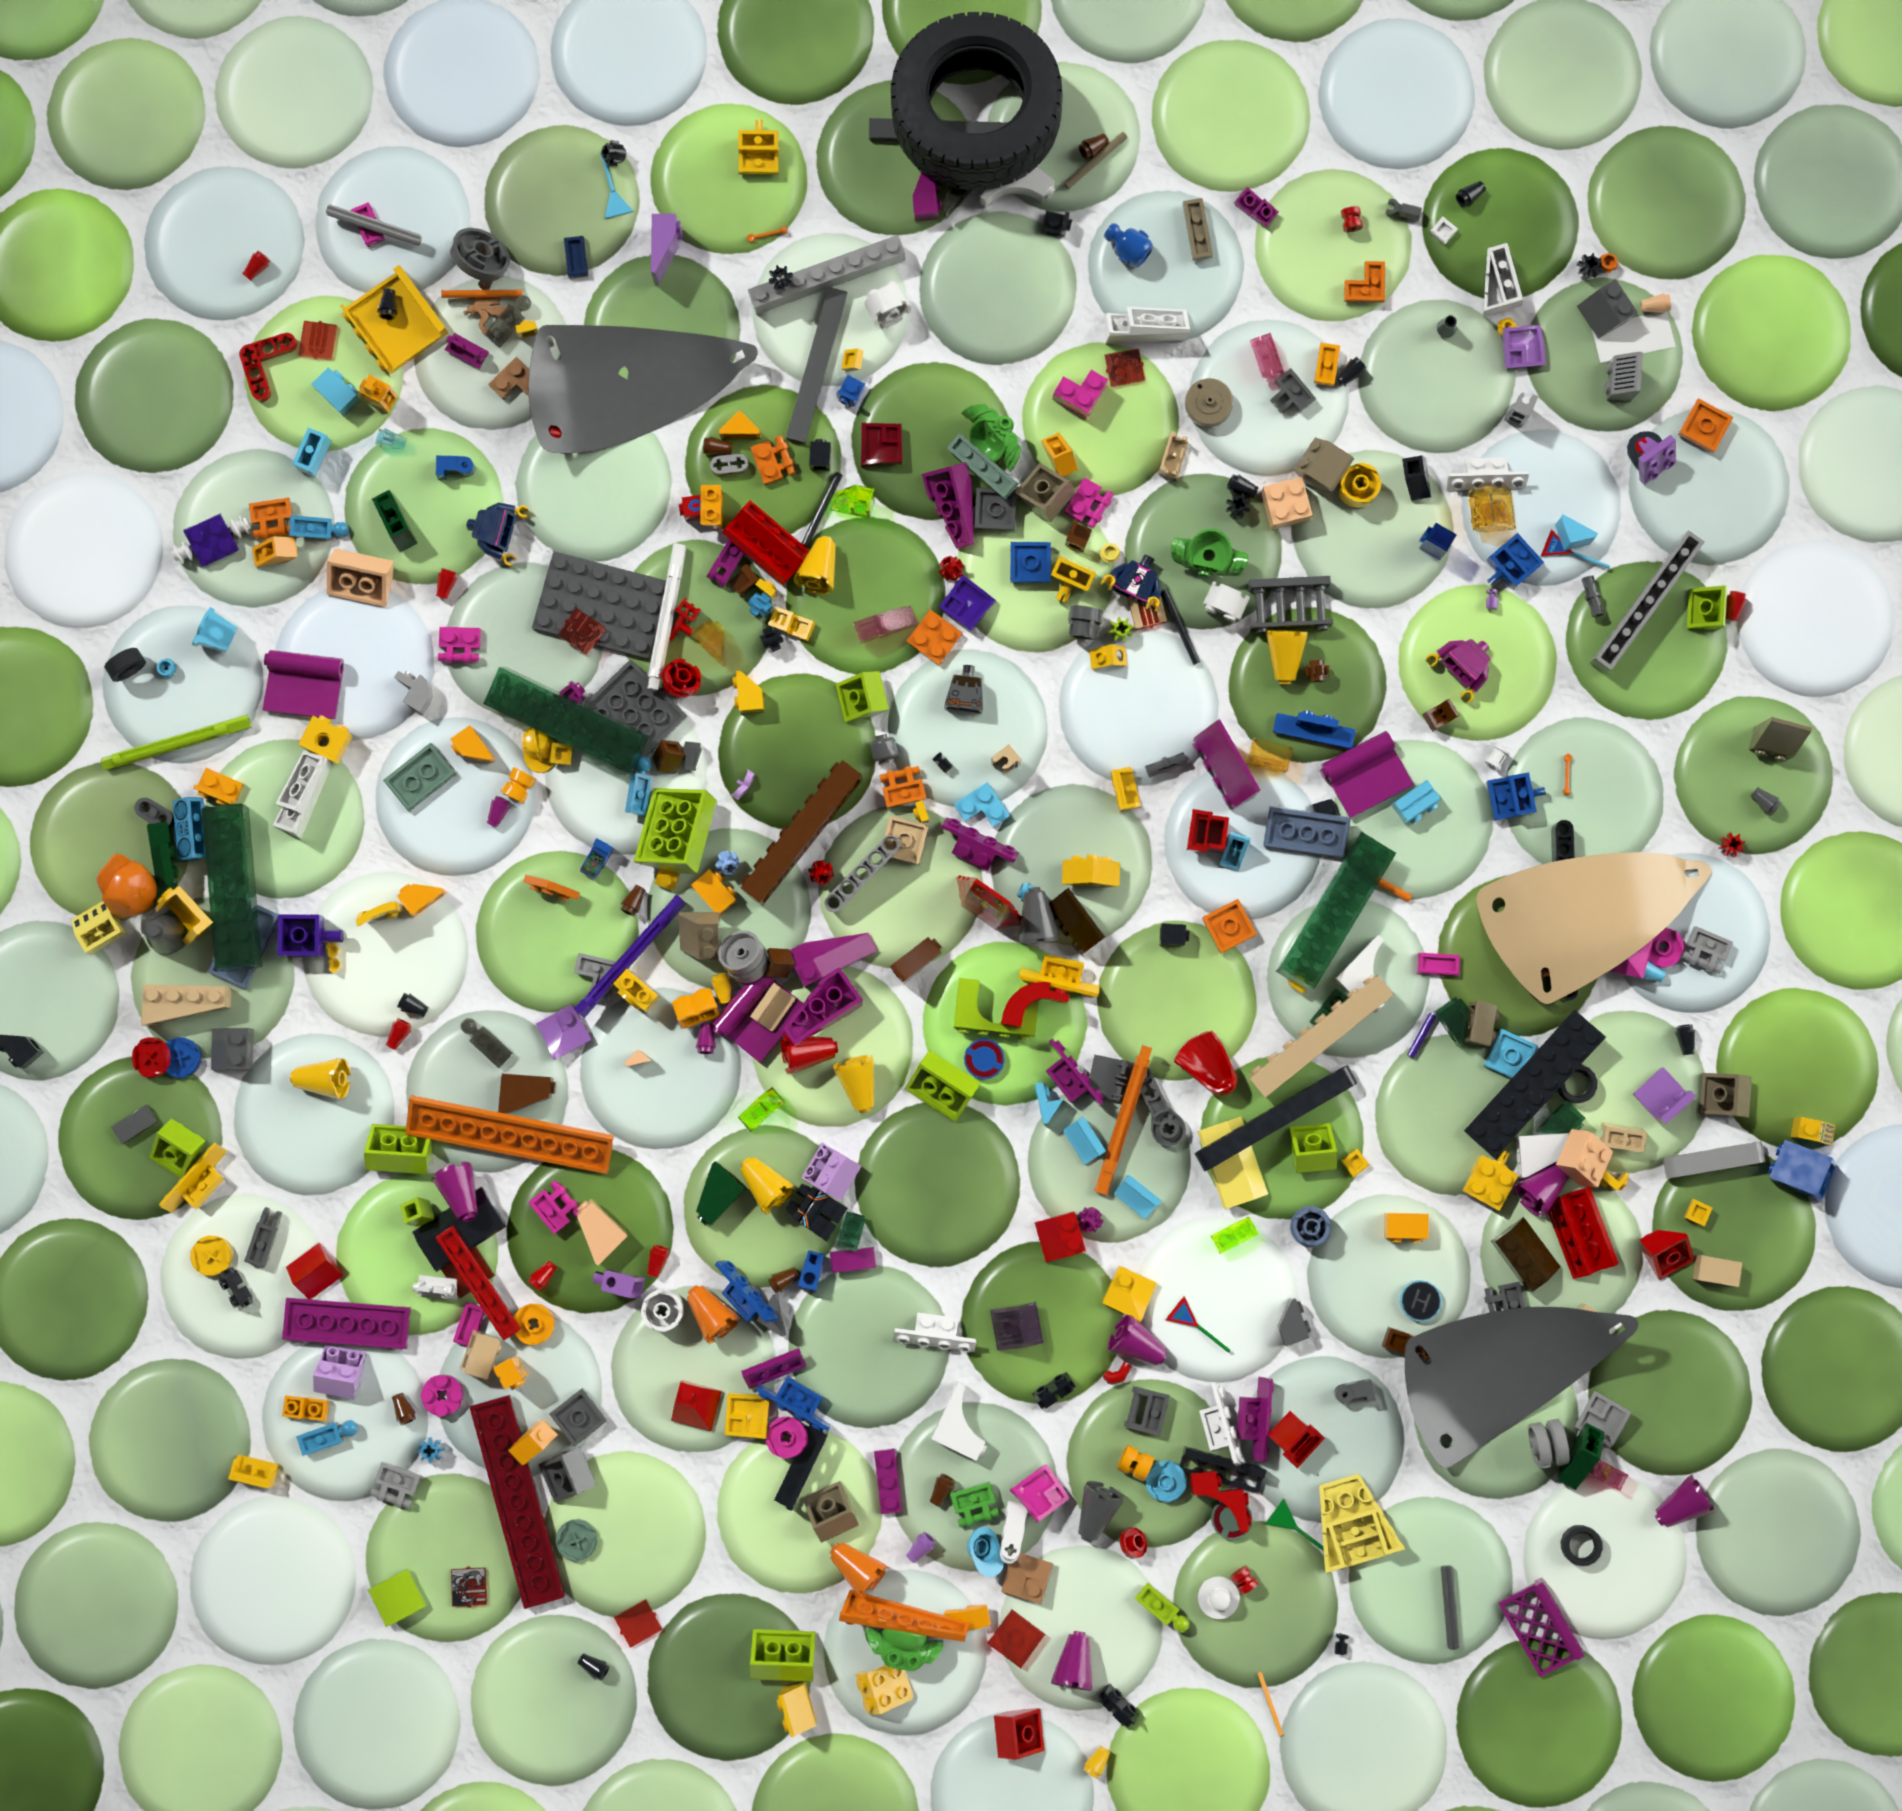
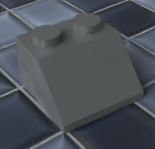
M1616 279L1598 289L1577 306L1598 339L1625 324L1637 313V310Z
M212 1029L211 1070H253L254 1029Z
M581 1447L567 1451L539 1464L554 1503L578 1495L596 1486L593 1474L589 1469Z

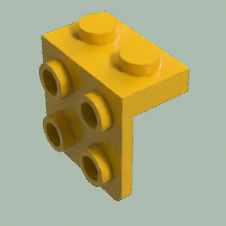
M883 1665L872 1671H861L855 1674L857 1679L856 1685L859 1691H861L863 1706L868 1715L882 1714L913 1699V1693L905 1670Z

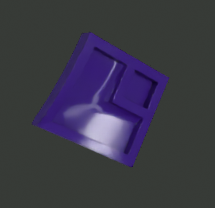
M962 575L939 608L972 632L983 616L996 603V599Z

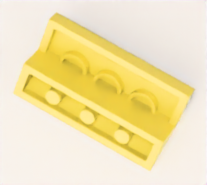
M1240 1116L1197 1131L1202 1147L1204 1148L1244 1124L1242 1117ZM1252 1146L1210 1169L1224 1209L1268 1194Z

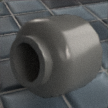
M887 734L875 736L876 740L870 743L873 760L879 761V764L895 761L894 758L898 756L895 739L888 737Z

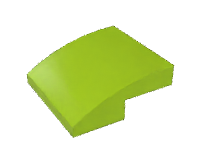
M408 1569L368 1589L385 1627L426 1607Z

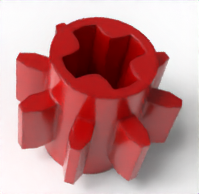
M947 556L940 562L941 569L938 572L946 581L949 579L955 581L962 576L963 571L961 569L964 567V564L957 556L954 558Z
M1730 832L1727 833V838H1720L1722 846L1718 847V849L1724 851L1723 856L1731 854L1732 858L1737 857V852H1744L1742 845L1746 842L1741 841V834L1733 836ZM1729 843H1734L1735 847H1729Z
M824 860L813 862L812 867L808 869L811 882L816 881L819 886L829 883L831 877H834L831 863L826 864Z

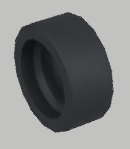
M133 647L114 655L105 663L104 668L112 681L118 682L136 674L145 666L146 661L138 648Z
M1580 1065L1575 1072L1583 1073L1587 1077L1589 1082L1587 1091L1583 1095L1574 1096L1566 1090L1565 1083L1558 1089L1559 1095L1570 1103L1586 1102L1595 1095L1598 1080L1595 1073L1589 1067Z
M1574 1525L1568 1528L1563 1533L1560 1541L1563 1555L1570 1562L1578 1566H1589L1595 1563L1600 1558L1603 1550L1599 1534L1585 1525ZM1578 1533L1589 1535L1593 1541V1551L1585 1558L1576 1557L1570 1550V1540Z

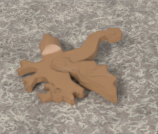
M469 298V300L475 303L467 307V310L463 313L464 315H473L478 312L481 316L478 323L479 329L482 334L486 335L489 331L488 328L483 326L489 318L488 313L498 318L510 312L511 307L498 306L501 304L499 301L501 298Z

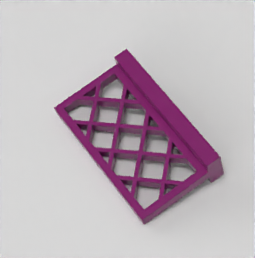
M1541 1577L1534 1581L1535 1583L1498 1602L1539 1677L1575 1659L1579 1660L1585 1657L1580 1644ZM1532 1590L1537 1595L1535 1604L1524 1601L1525 1595ZM1511 1601L1519 1603L1517 1614L1508 1612L1505 1604ZM1522 1605L1534 1608L1531 1619L1520 1615ZM1537 1609L1547 1613L1546 1623L1534 1620ZM1518 1619L1530 1622L1527 1633L1518 1630L1516 1627ZM1533 1623L1544 1626L1542 1637L1530 1634ZM1547 1628L1558 1632L1556 1642L1545 1638ZM1529 1637L1540 1640L1538 1651L1528 1648ZM1543 1642L1555 1645L1552 1656L1541 1652ZM1558 1646L1566 1648L1570 1656L1564 1659L1555 1657ZM1539 1656L1551 1659L1549 1667L1543 1670L1540 1669L1537 1664Z

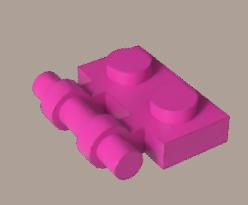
M1084 477L1064 513L1082 523L1086 516L1090 519L1087 526L1094 529L1096 524L1102 520V514L1105 509L1109 508L1112 503L1111 499L1114 494L1107 491L1104 497L1100 496L1099 492L1102 487ZM1094 501L1099 503L1095 512L1089 510Z
M439 627V648H447L446 653H438V661H446V663L458 661L464 662V664L479 662V654H472V649H480L481 629ZM454 649H465L464 654L454 653Z
M557 1180L550 1184L554 1190L551 1195L544 1189L528 1202L553 1234H556L571 1221L566 1215L568 1212L571 1211L575 1217L578 1212V1203L575 1199H571L566 1193L567 1189L563 1185L561 1186ZM560 1197L566 1204L563 1209L555 1202L556 1198Z

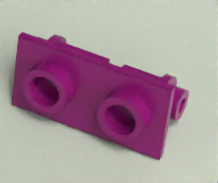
M456 333L453 336L449 335L446 339L448 344L445 351L480 369L489 354V351Z

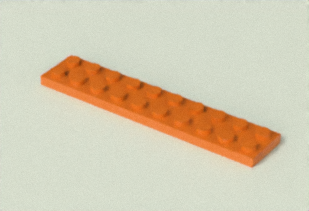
M413 1095L409 1099L405 1130L406 1135L607 1174L609 1170L614 1135Z

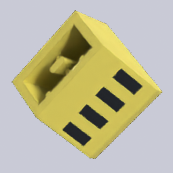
M103 901L71 919L74 934L87 954L93 955L128 934L120 919L109 911Z

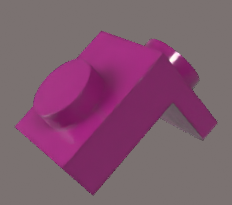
M572 680L568 682V686L554 696L567 713L586 699L583 694L586 692L579 682L575 684Z

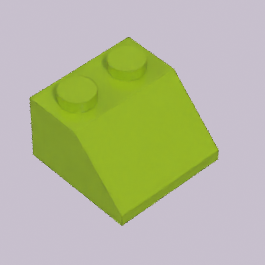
M880 671L862 672L836 683L845 723L876 716L889 710Z
M171 1118L157 1132L149 1158L179 1178H183L200 1156L206 1140Z
M1330 1123L1289 1127L1292 1157L1296 1173L1337 1169V1148Z

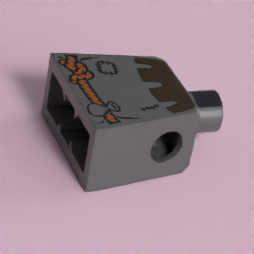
M963 665L962 675H953L944 709L983 713L982 678L974 677L975 666Z

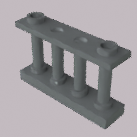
M1330 576L1250 579L1248 591H1253V594L1256 596L1257 623H1252L1250 631H1256V634H1264L1268 630L1316 628V631L1328 630V627L1333 625V619H1325L1324 590L1331 584ZM1313 588L1316 591L1317 620L1305 621L1304 591ZM1293 589V592H1296L1297 621L1285 622L1284 592H1286L1285 590ZM1273 590V593L1276 594L1277 622L1265 623L1263 593Z

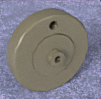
M1205 378L1195 382L1189 388L1185 398V410L1189 418L1197 425L1215 427L1225 422L1231 414L1233 395L1228 386L1222 381Z

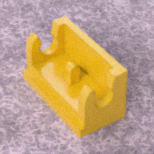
M1125 767L1111 770L1110 776L1119 812L1140 808L1141 803L1132 768Z
M237 1455V1458L233 1460L228 1479L269 1489L274 1486L279 1464Z

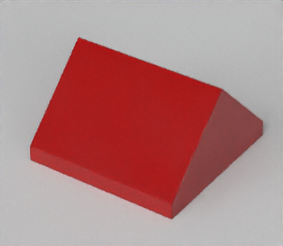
M320 1242L286 1266L292 1284L307 1299H313L344 1276Z

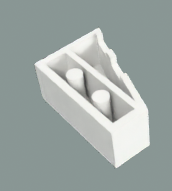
M1508 243L1487 249L1483 317L1520 307L1523 304V297Z

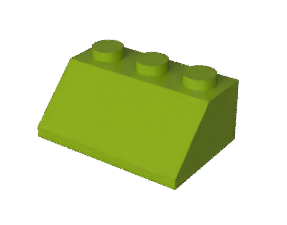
M929 1050L904 1089L956 1122L981 1083Z
M372 1124L364 1149L365 1169L371 1171L427 1174L431 1162L433 1140L406 1135V1126Z
M753 1629L750 1679L813 1681L815 1631Z

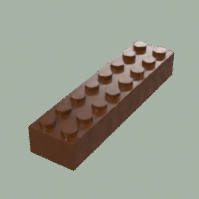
M843 759L840 763L836 762L832 766L830 776L827 779L823 778L820 781L815 795L811 793L804 802L805 807L803 810L796 811L791 818L793 820L789 827L785 826L779 833L780 839L776 843L773 841L769 845L764 859L760 857L753 866L755 870L752 874H746L740 882L742 884V891L759 905L763 906L863 781L862 774Z

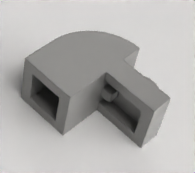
M398 671L394 678L410 688L402 702L424 715L433 698L430 683L420 674L415 681L416 677L411 673L405 671L403 674Z

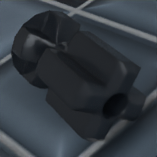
M939 752L932 760L934 762L938 761L939 768L944 773H947L953 765L947 758L942 759V753Z
M1337 1633L1336 1637L1339 1641L1335 1642L1334 1653L1341 1656L1347 1655L1348 1644L1344 1640L1348 1639L1349 1635Z

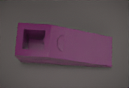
M922 172L912 195L915 222L938 219V212H942L941 200H937L936 193H940L939 182L933 180L932 176L928 177Z

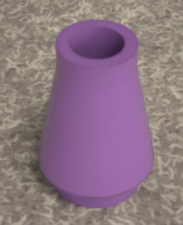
M927 1532L919 1534L906 1554L907 1558L911 1562L916 1563L934 1549L936 1541Z

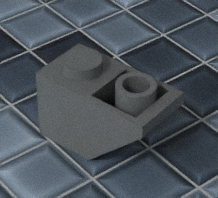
M1296 1298L1289 1299L1277 1324L1285 1346L1310 1338L1308 1333L1311 1332L1308 1321L1303 1320L1301 1313L1304 1312L1301 1302L1296 1301Z

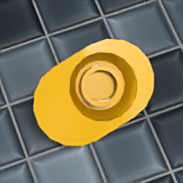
M544 725L530 726L522 736L525 763L530 770L539 773L550 770L554 763H549L551 743H554V737L551 730Z

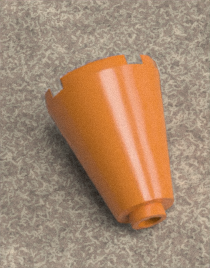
M696 1285L688 1291L687 1300L702 1335L708 1344L716 1342L714 1338L717 1336L723 1338L739 1324L737 1322L741 1320L739 1315L704 1286L699 1287Z
M844 1542L835 1544L830 1551L832 1554L830 1557L831 1561L861 1599L867 1596L865 1592L868 1589L873 1590L886 1573L884 1570L888 1569L885 1563Z

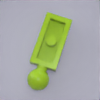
M1146 1582L1134 1599L1166 1626L1173 1622V1627L1177 1632H1186L1189 1628V1620L1185 1616H1177L1176 1614L1180 1609L1150 1583Z

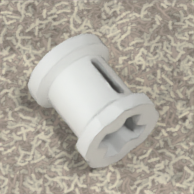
M1495 744L1493 752L1484 762L1489 767L1499 771L1501 764L1506 756L1509 757L1510 752L1504 747Z

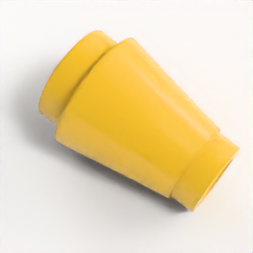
M728 973L713 975L711 984L719 1004L731 1002V977H728Z
M1100 1745L1084 1763L1085 1767L1083 1770L1095 1779L1099 1775L1102 1776L1111 1752Z

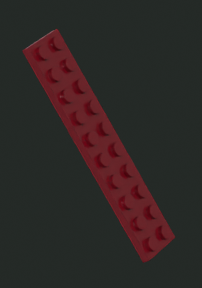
M511 1395L469 1406L523 1608L527 1609L564 1598L565 1593L529 1461L522 1466L508 1452L522 1437Z

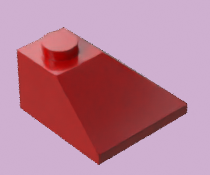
M1656 1230L1639 1239L1642 1251L1658 1280L1695 1261L1689 1237L1686 1233Z
M682 1380L676 1395L671 1421L711 1431L722 1390Z

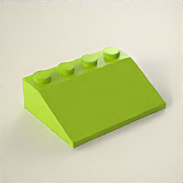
M654 788L633 862L676 873L697 874L717 800L707 790Z

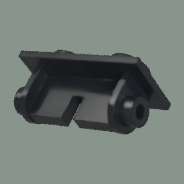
M231 1267L225 1271L226 1275H224L223 1271L219 1274L220 1279L218 1282L223 1290L228 1291L231 1305L241 1311L244 1307L242 1304L248 1306L253 1303V1296L246 1285L238 1289L237 1286L243 1283V1280L237 1269L234 1270Z
M1065 1372L1057 1375L1048 1384L1040 1386L1032 1395L1041 1409H1047L1058 1401L1055 1394L1058 1393L1063 1398L1073 1392L1076 1386L1068 1373Z
M1109 1684L1106 1691H1103L1098 1696L1099 1702L1109 1712L1114 1708L1117 1709L1113 1716L1122 1726L1128 1728L1131 1724L1134 1725L1139 1716L1137 1709L1133 1704L1128 1703L1117 1688Z

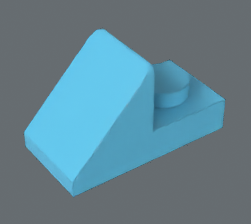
M1043 1082L1036 1083L1034 1086L1042 1122L1047 1124L1063 1099L1047 1102V1098H1050L1048 1085L1044 1086Z

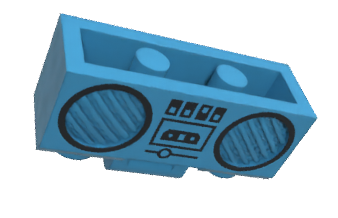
M184 797L173 800L175 821L173 822L174 842L177 845L178 861L194 862L209 858L203 798Z

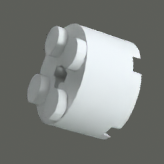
M895 281L887 283L878 290H870L866 294L865 306L875 326L878 328L879 325L885 328L904 319L902 315L905 312L909 314L911 311V307L901 287Z
M1213 581L1203 602V605L1206 606L1205 611L1214 615L1217 612L1224 614V619L1232 623L1240 620L1250 597L1246 595L1244 599L1241 596L1242 592L1224 584H1220L1218 587L1216 586L1217 582Z
M659 1289L650 1293L645 1298L641 1308V1316L644 1323L649 1328L661 1332L669 1331L676 1327L682 1321L685 1312L682 1298L670 1289ZM660 1305L667 1307L666 1316L663 1313L659 1314Z

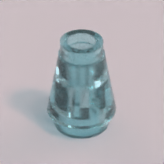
M379 428L375 444L380 445L381 448L404 450L407 438L386 428L384 430Z

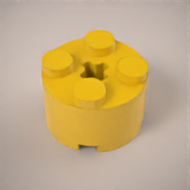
M1357 463L1350 466L1338 483L1339 498L1345 504L1354 508H1364L1372 503L1381 488V478L1377 470L1367 463ZM1357 483H1361V488L1357 487Z

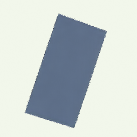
M1269 806L1263 846L1344 858L1351 818Z
M243 898L208 973L243 989H247L278 923V914Z

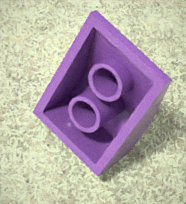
M652 214L651 274L655 285L660 284L679 248V240H683V228L681 227V221L677 220L676 214Z

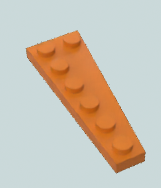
M851 1589L839 1616V1621L849 1625L859 1624L965 1642L970 1622L869 1594L864 1599H861Z

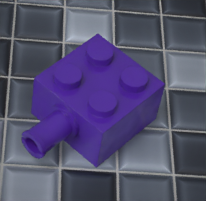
M278 914V956L324 957L325 942L343 943L344 941L343 930H325V917L322 915Z

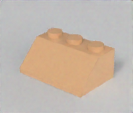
M335 548L327 560V595L386 607L393 581L394 561Z

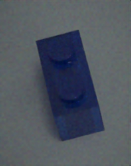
M1435 523L1433 527L1428 526L1419 540L1422 544L1419 549L1441 560L1457 534Z

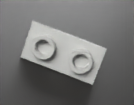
M419 1275L418 1282L413 1285V1291H416L420 1296L456 1300L457 1279Z

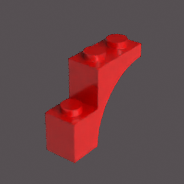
M1215 1470L1190 1473L1192 1494L1209 1496L1221 1501L1234 1515L1239 1532H1249L1248 1527L1252 1526L1251 1515L1246 1512V1505H1249L1248 1493H1244L1242 1488L1218 1491V1487H1222L1220 1474L1216 1475Z

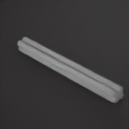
M331 204L327 206L326 214L330 217L419 246L422 241V236L418 233Z

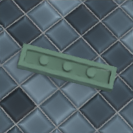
M961 433L947 447L951 453L963 463L966 462L967 466L1003 498L1007 499L1019 483Z

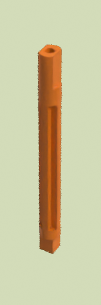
M1142 1045L1139 1056H1136L1094 1189L1095 1192L1104 1195L1109 1193L1150 1063L1149 1057L1152 1047Z

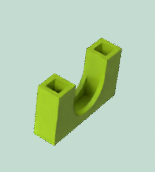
M959 978L953 1027L957 1028V1032L969 1033L971 1029L978 1030L977 1034L990 1035V1032H997L999 1037L1010 1038V1034L1018 1035V1039L1030 1040L1031 1036L1035 1037L1039 1000L1032 1002L1026 1008L1021 1028L993 1023L983 1018L977 1007L979 980Z

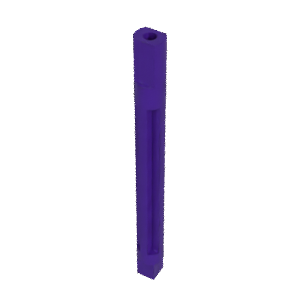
M678 895L674 896L652 923L574 1008L579 1015L585 1018L612 988L613 983L626 969H629L675 918L678 912L684 908L686 903Z

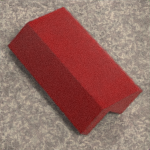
M751 500L745 504L722 531L724 536L783 586L801 566L810 551Z
M1590 1186L1558 1196L1549 1209L1548 1214L1572 1278L1577 1279L1588 1276L1598 1270L1618 1265L1619 1262Z

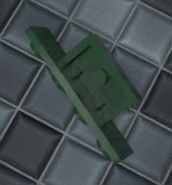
M168 822L147 825L155 880L158 885V899L169 888L174 890L178 887L177 878H179L178 866H175L174 863L176 851L175 847L171 845Z

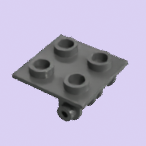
M1094 1054L1089 1085L1093 1090L1097 1088L1105 1099L1122 1102L1134 1063Z

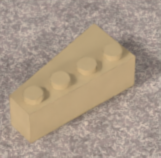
M143 984L141 1026L149 1027L231 1008V988L226 986Z

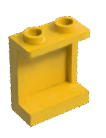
M180 886L174 890L169 888L157 900L158 905L155 908L157 912L167 906L190 931L182 940L187 946L199 938L213 923Z

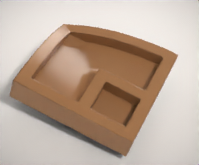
M1019 1553L1017 1560L1012 1564H1008L1001 1592L1042 1604L1053 1563Z

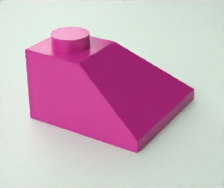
M1653 939L1608 972L1643 979Z

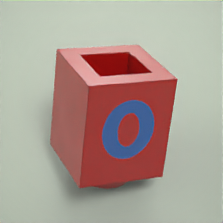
M701 495L681 497L682 504H679L680 516H684L686 522L700 520Z

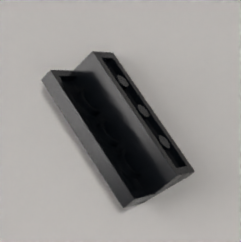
M483 1187L475 1191L478 1213L475 1215L474 1220L469 1222L459 1221L452 1210L448 1208L434 1217L435 1220L413 1231L418 1246L436 1272L450 1264L451 1261L435 1237L454 1225L469 1250L506 1227L500 1213L492 1205Z

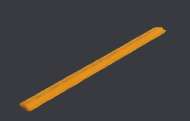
M1259 1672L1257 1674L1279 1736H1282L1283 1732L1262 1672Z

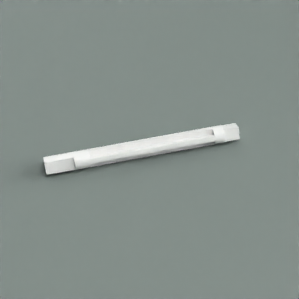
M674 543L648 672L647 690L654 692L658 691L659 682L662 680V671L664 669L687 550L686 545Z

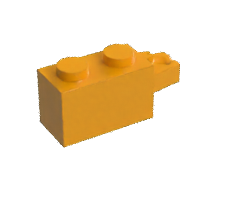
M368 375L367 379H363L359 387V392L367 403L386 413L390 412L398 397L389 384L371 375Z

